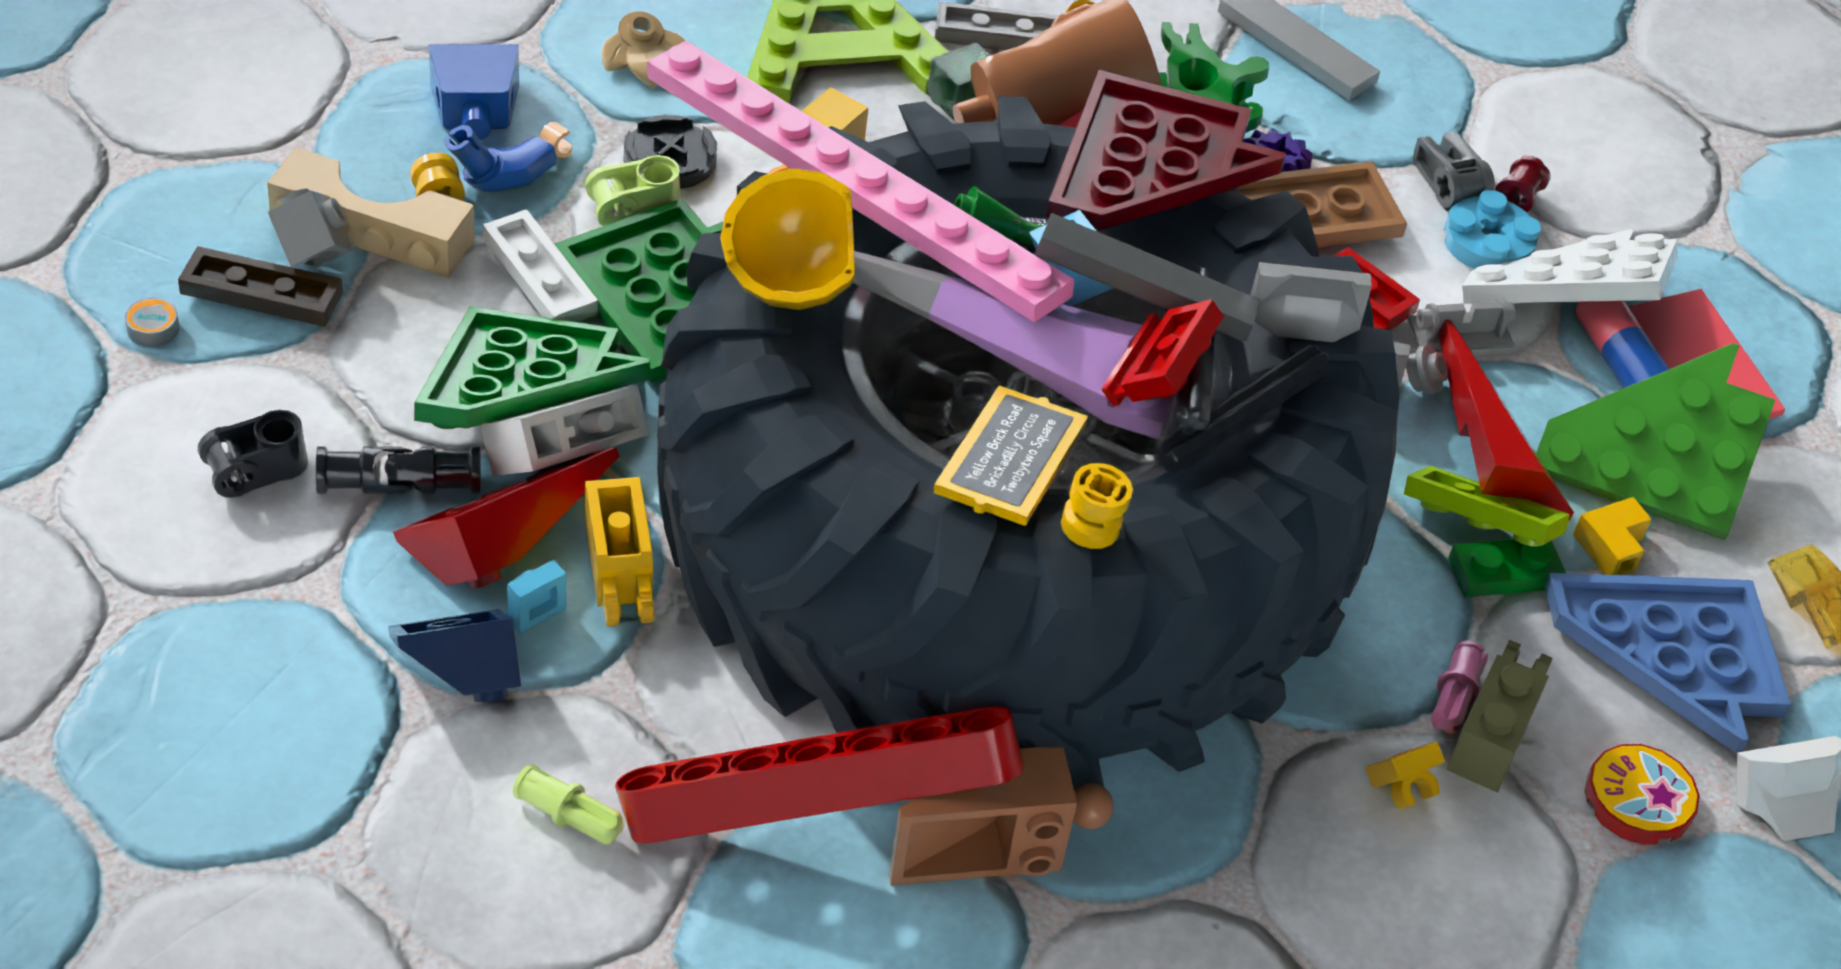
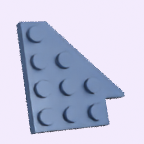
M1549 573L1544 587L1553 625L1556 629L1734 753L1743 752L1749 742L1743 716L1785 717L1791 703L1753 580Z

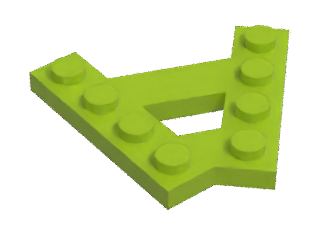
M773 0L747 78L785 102L790 103L800 69L804 66L892 61L924 94L961 81L963 74H961L962 64L960 63L948 79L939 83L935 82L934 71L937 65L947 59V64L940 70V75H944L951 69L957 59L896 0ZM841 10L860 29L858 31L812 34L818 13L823 11Z

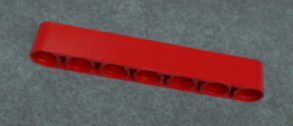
M993 706L644 766L621 776L615 783V788L631 839L637 843H654L997 785L1016 778L1023 772L1025 767L1010 710L1005 707Z

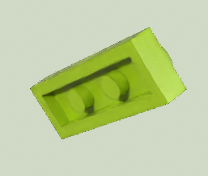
M1431 465L1408 475L1404 489V495L1420 500V505L1427 510L1439 513L1454 512L1467 517L1466 522L1474 527L1481 529L1498 528L1513 534L1515 541L1529 546H1542L1565 534L1570 516L1568 513L1528 499L1481 494L1479 482Z

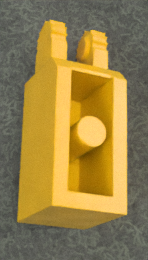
M640 477L585 481V528L597 607L603 606L606 626L619 625L621 604L636 603V611L641 623L653 622V554Z

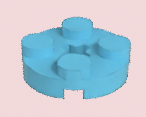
M1485 190L1480 194V197L1463 199L1450 209L1444 227L1446 231L1444 241L1449 252L1457 260L1476 269L1485 264L1497 265L1530 256L1536 249L1541 224L1523 209L1508 202L1506 196L1501 192ZM1483 232H1490L1492 234L1486 235Z

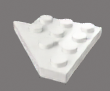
M1634 229L1624 230L1609 235L1592 236L1587 238L1586 241L1553 250L1536 251L1530 256L1497 265L1480 266L1470 272L1462 285L1463 304L1492 302L1497 299H1503L1506 303L1660 300L1678 258L1677 239L1664 240V236L1661 234H1642L1634 238Z

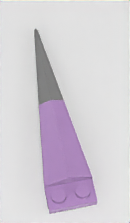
M854 251L855 280L853 283L893 301L976 344L1053 389L1104 423L1160 440L1175 408L1176 394L1166 399L1155 397L1137 402H1132L1129 396H1125L1120 405L1113 407L1101 390L1142 325L1066 305H1060L1034 323L965 279Z

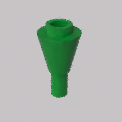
M973 186L967 195L960 193L954 202V206L1011 241L1016 240L1034 246L1029 232L1042 227L1022 220L1018 214L976 186Z

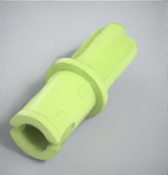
M534 764L524 767L515 780L513 796L551 815L553 823L559 827L570 825L603 844L614 843L624 828L625 823L622 820L623 816L621 813L586 795L585 788L579 783L569 785L544 772Z

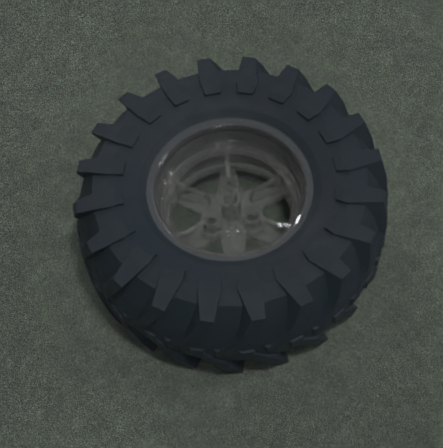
M998 96V121L953 124L927 102L923 101L898 105L908 131L867 142L833 126L828 127L953 205L960 193L967 195L969 190L976 186L1018 214L1022 220L1040 226L1047 225L1049 218H1046L1048 202L1076 130L1075 128L1043 124L1026 97ZM754 171L737 185V195L743 188L768 173ZM1239 187L1097 231L1198 274L1201 267L1211 270L1212 278L1248 295H1251L1259 262L1363 273L1353 256L1319 257L1318 245L1307 209L1287 190L1251 200L1240 193ZM852 208L854 251L964 279ZM721 233L701 234L686 267L687 287L695 295L689 306L679 309L667 326L661 366L666 367L665 375L667 376V381L660 384L658 410L657 476L660 509L675 567H680L684 589L701 627L714 647L731 643L737 644L743 665L762 698L784 717L819 698L835 731L840 733L984 707H1005L1011 712L1020 749L1064 747L1073 788L1075 789L1084 783H1096L1104 787L1099 763L1101 758L1146 748L1178 772L1204 763V753L1196 730L1208 726L1230 712L1263 724L1282 707L1286 700L1285 682L1281 675L1296 663L1301 656L1317 658L1330 647L1345 617V614L1339 607L1343 599L1350 597L1360 578L1363 566L1367 565L1378 526L1385 510L1396 454L1399 407L1396 353L1391 331L1374 328L1370 298H1368L1360 330L1335 342L1278 337L1254 322L1246 342L1215 331L1211 408L1308 345H1316L1320 352H1326L1330 360L1326 364L1328 371L1327 374L1178 472L1168 473L1162 465H1158L1155 461L1154 456L1157 453L1155 446L1158 442L1183 427L1174 422L1175 408L1160 440L1104 423L1053 389L976 344L855 283H852L850 287L826 304L802 310L769 306L744 291L727 268L720 240ZM1013 240L1014 243L1036 255L1034 246ZM1115 288L1073 306L1074 308L1143 325L1149 314L1156 313L1160 319H1163L1168 311ZM998 386L1037 399L1045 397L1051 404L1088 416L1086 427L1026 526L988 512L976 513L971 506L933 493L935 482ZM920 438L933 442L934 444L929 445ZM1122 439L1135 452L1123 448L1117 444H1114L1113 442ZM1091 463H1103L1116 467L1125 473L1133 487L1128 509L1123 514L1124 519L1118 539L1112 545L1102 549H1090L1074 543L1065 535L1060 523L1066 502L1070 499L1069 492L1075 473L1082 466Z

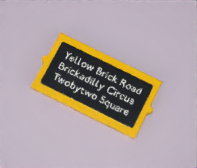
M998 386L935 482L933 493L971 506L976 513L988 512L1026 526L1086 427L1088 416L1051 404L1045 397L1037 399Z

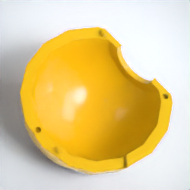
M792 168L765 174L743 188L725 212L720 240L727 268L744 291L767 305L802 310L826 304L850 287L855 280L851 190L847 185L823 172Z

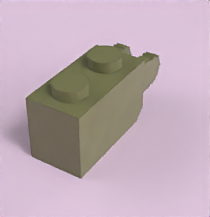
M1512 640L1508 641L1502 656L1497 654L1462 728L1446 769L1497 793L1549 678L1546 674L1553 659L1541 653L1540 657L1535 660L1532 669L1519 664L1517 660L1520 655L1519 649L1521 644Z

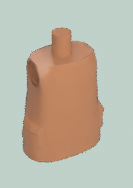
M1103 0L1091 6L1089 4L1082 5L1066 14L1061 13L1054 20L1050 28L1023 45L999 52L973 63L970 69L976 97L954 104L953 115L956 123L998 121V96L1026 97L1043 124L1059 126L1084 109L1098 70L1160 86L1162 84L1147 35L1133 7L1127 0Z

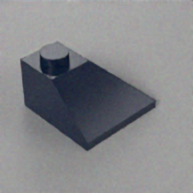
M500 609L388 626L389 637L399 649L463 695L473 694L474 702H488L507 698L508 688L521 686L512 618Z

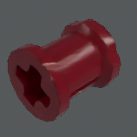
M1525 155L1513 162L1509 171V177L1503 178L1497 184L1495 191L1504 194L1508 202L1517 205L1527 213L1535 203L1536 193L1548 186L1551 176L1550 170L1544 165L1542 160L1534 156Z

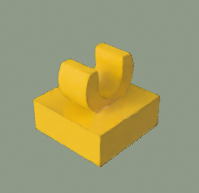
M1436 741L1408 749L1368 765L1365 769L1373 788L1392 783V800L1401 809L1416 804L1411 793L1412 782L1418 786L1423 799L1439 795V783L1436 777L1427 770L1445 763V759Z

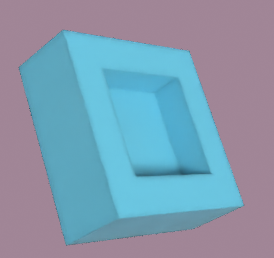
M555 560L534 570H527L521 573L515 580L507 583L508 616L512 618L513 625L520 633L566 609V572Z

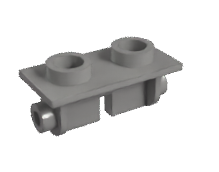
M1497 299L1492 302L1472 303L1469 312H1466L1463 303L1444 305L1431 303L1427 304L1425 309H1419L1417 315L1408 316L1409 324L1419 347L1430 345L1436 352H1442L1438 333L1445 319L1453 322L1470 350L1514 347L1507 323L1514 322L1516 315L1515 307L1512 303L1506 304L1503 299Z

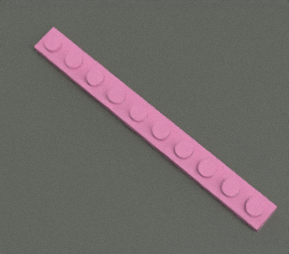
M684 41L647 61L649 80L790 169L823 172L847 185L851 190L852 208L1035 323L1073 297L1074 279L690 42Z

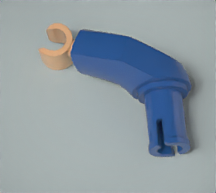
M551 122L544 126L539 137L533 136L510 149H486L471 127L467 125H460L449 132L448 135L457 145L451 139H445L446 148L456 156L464 167V180L473 188L484 192L501 191L529 185L556 164L557 157L566 158L572 153V145L563 139L570 134V131L557 122Z

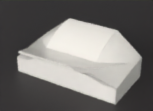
M1832 736L1737 753V805L1761 816L1774 829L1781 841L1835 832L1838 802L1841 798L1840 738Z

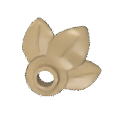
M643 11L631 12L621 19L618 33L605 41L601 52L603 66L606 71L621 70L628 66L631 72L650 89H654L657 87V84L648 79L647 61L686 40L677 33L663 29L661 22L654 15Z

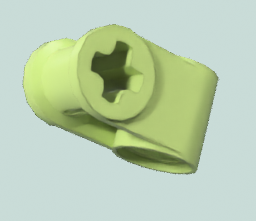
M658 155L618 165H604L592 171L586 178L584 186L588 197L597 204L595 213L599 224L605 226L680 199V170L676 161L669 157ZM607 179L612 181L611 187H609ZM613 206L617 213L616 216H614L611 212V210H613Z

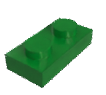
M1514 539L1452 545L1448 557L1464 598L1545 590L1544 586L1549 573H1566L1552 541L1542 546H1529L1521 544Z

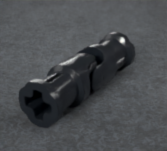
M317 446L315 465L317 494H326L330 488H361L363 494H394L410 491L413 489L412 486H414L423 494H434L437 488H470L472 494H480L481 449L480 446H472L470 451H437L435 446H422L413 452V450L400 446H363L362 450L357 452L328 451L326 446ZM385 455H388V459L385 462L388 485L378 482L376 476L378 462Z

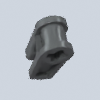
M1457 132L1445 133L1440 145L1436 144L1428 136L1417 139L1413 162L1435 193L1439 204L1443 207H1453L1463 199L1480 197L1483 191L1495 189L1494 175L1490 165L1485 160H1482Z

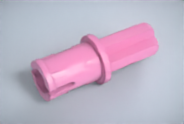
M1462 641L1454 647L1448 670L1440 675L1437 682L1440 696L1431 717V722L1435 729H1444L1447 734L1458 732L1468 706L1475 703L1481 690L1479 679L1488 661V654H1482L1485 649L1480 644L1472 641Z

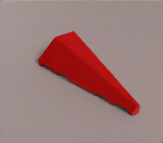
M1445 319L1438 333L1448 367V382L1459 436L1470 437L1481 494L1528 499L1570 514L1568 520L1570 521L1574 511L1451 320Z

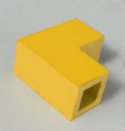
M1631 497L1581 514L1573 536L1605 575H1628L1636 572L1645 550L1638 542L1643 540L1652 519L1636 499Z

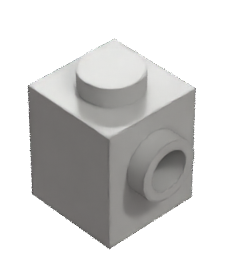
M308 188L299 189L282 197V205L268 211V215L291 267L312 271L353 251L343 228L347 225L345 213L337 200L330 198V196L310 191Z

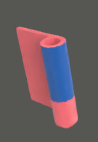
M1702 289L1627 306L1625 301H1583L1578 303L1576 317L1623 388L1733 343L1739 345V349L1726 383L1775 399L1769 419L1784 414V406Z

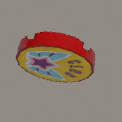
M1620 744L1603 751L1589 770L1584 790L1587 802L1591 800L1592 805L1596 809L1594 815L1602 826L1622 839L1642 845H1656L1659 840L1671 838V842L1680 838L1692 824L1698 812L1700 799L1694 778L1681 762L1660 749L1643 744Z

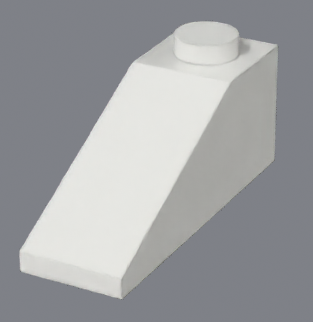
M638 385L586 396L480 425L492 476L533 472L649 435Z

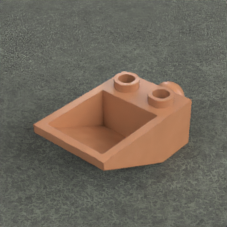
M1064 747L1022 748L1020 751L1025 768L1020 775L1008 782L916 798L899 807L889 869L890 886L1017 874L1041 876L1051 871H1061L1072 823L1074 822L1084 829H1097L1104 826L1113 814L1114 803L1112 796L1106 788L1096 783H1084L1075 789L1073 788Z

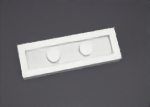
M527 209L483 224L484 241L542 317L579 322L598 315L597 298Z

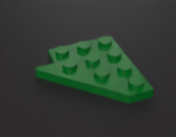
M683 198L554 243L597 298L598 316L607 327L619 329L618 341L626 352L632 356L651 358L650 376L648 379L650 383L667 377L665 375L666 367L661 366L667 326L679 309L689 306L695 295L687 287L686 267L691 253L702 233H721L723 222L706 227Z
M470 306L414 402V421L432 423L435 427L441 429H468L646 381L650 376L651 358L615 353L618 347V328Z

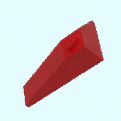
M616 447L577 457L526 478V481L480 496L481 500L435 513L394 531L393 534L396 542L446 586L469 582L473 590L497 582L503 578L500 569L522 559L585 493V481L598 480L620 457Z

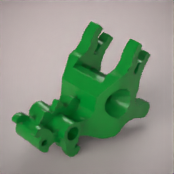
M1162 22L1161 40L1165 49L1170 54L1167 58L1166 72H1159L1162 86L1251 109L1245 133L1261 125L1263 107L1255 102L1246 103L1245 99L1253 96L1255 84L1261 83L1268 78L1269 62L1265 58L1255 56L1237 65L1226 63L1203 41L1197 23H1189V33L1186 36L1185 44L1182 36L1173 31L1171 22Z

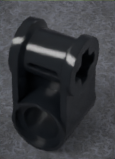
M273 410L240 423L217 427L206 433L199 441L197 452L202 462L209 465L213 471L212 484L217 494L229 498L242 496L252 490L279 481L293 479L301 475L308 464L301 419L295 413L288 410ZM222 442H225L228 446V452L226 453L221 445ZM232 471L234 472L237 478L236 482L232 481L231 479Z

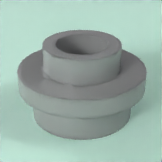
M1430 345L1418 347L1416 353L1409 355L1406 370L1413 389L1416 392L1426 391L1428 394L1439 393L1442 390L1443 381H1446L1448 378V367L1442 353L1436 352Z

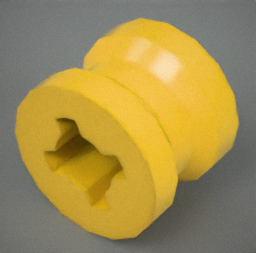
M436 152L428 153L413 163L410 169V178L415 187L416 197L430 190L461 201L464 200L465 189L459 178V168L454 158L448 154Z

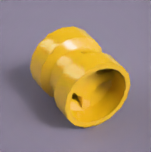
M1091 463L1082 466L1075 473L1069 492L1070 499L1066 502L1060 522L1063 532L1071 541L1086 548L1102 549L1112 545L1118 539L1124 519L1123 514L1128 509L1133 492L1131 481L1125 473L1114 466L1103 463Z

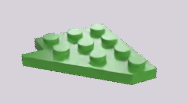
M1731 343L1549 419L1536 453L1554 480L1616 502L1634 497L1647 513L1725 540L1729 535L1775 399L1726 383L1739 349V345Z

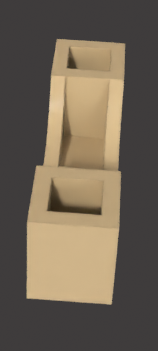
M297 147L294 148L267 182L270 210L282 205V197L299 189L308 188L310 191L330 196V198L337 200L345 213L347 225L343 228L351 246L448 278L475 241L473 204L430 190L413 199L402 202L380 203L369 201L356 196L343 185L340 161Z

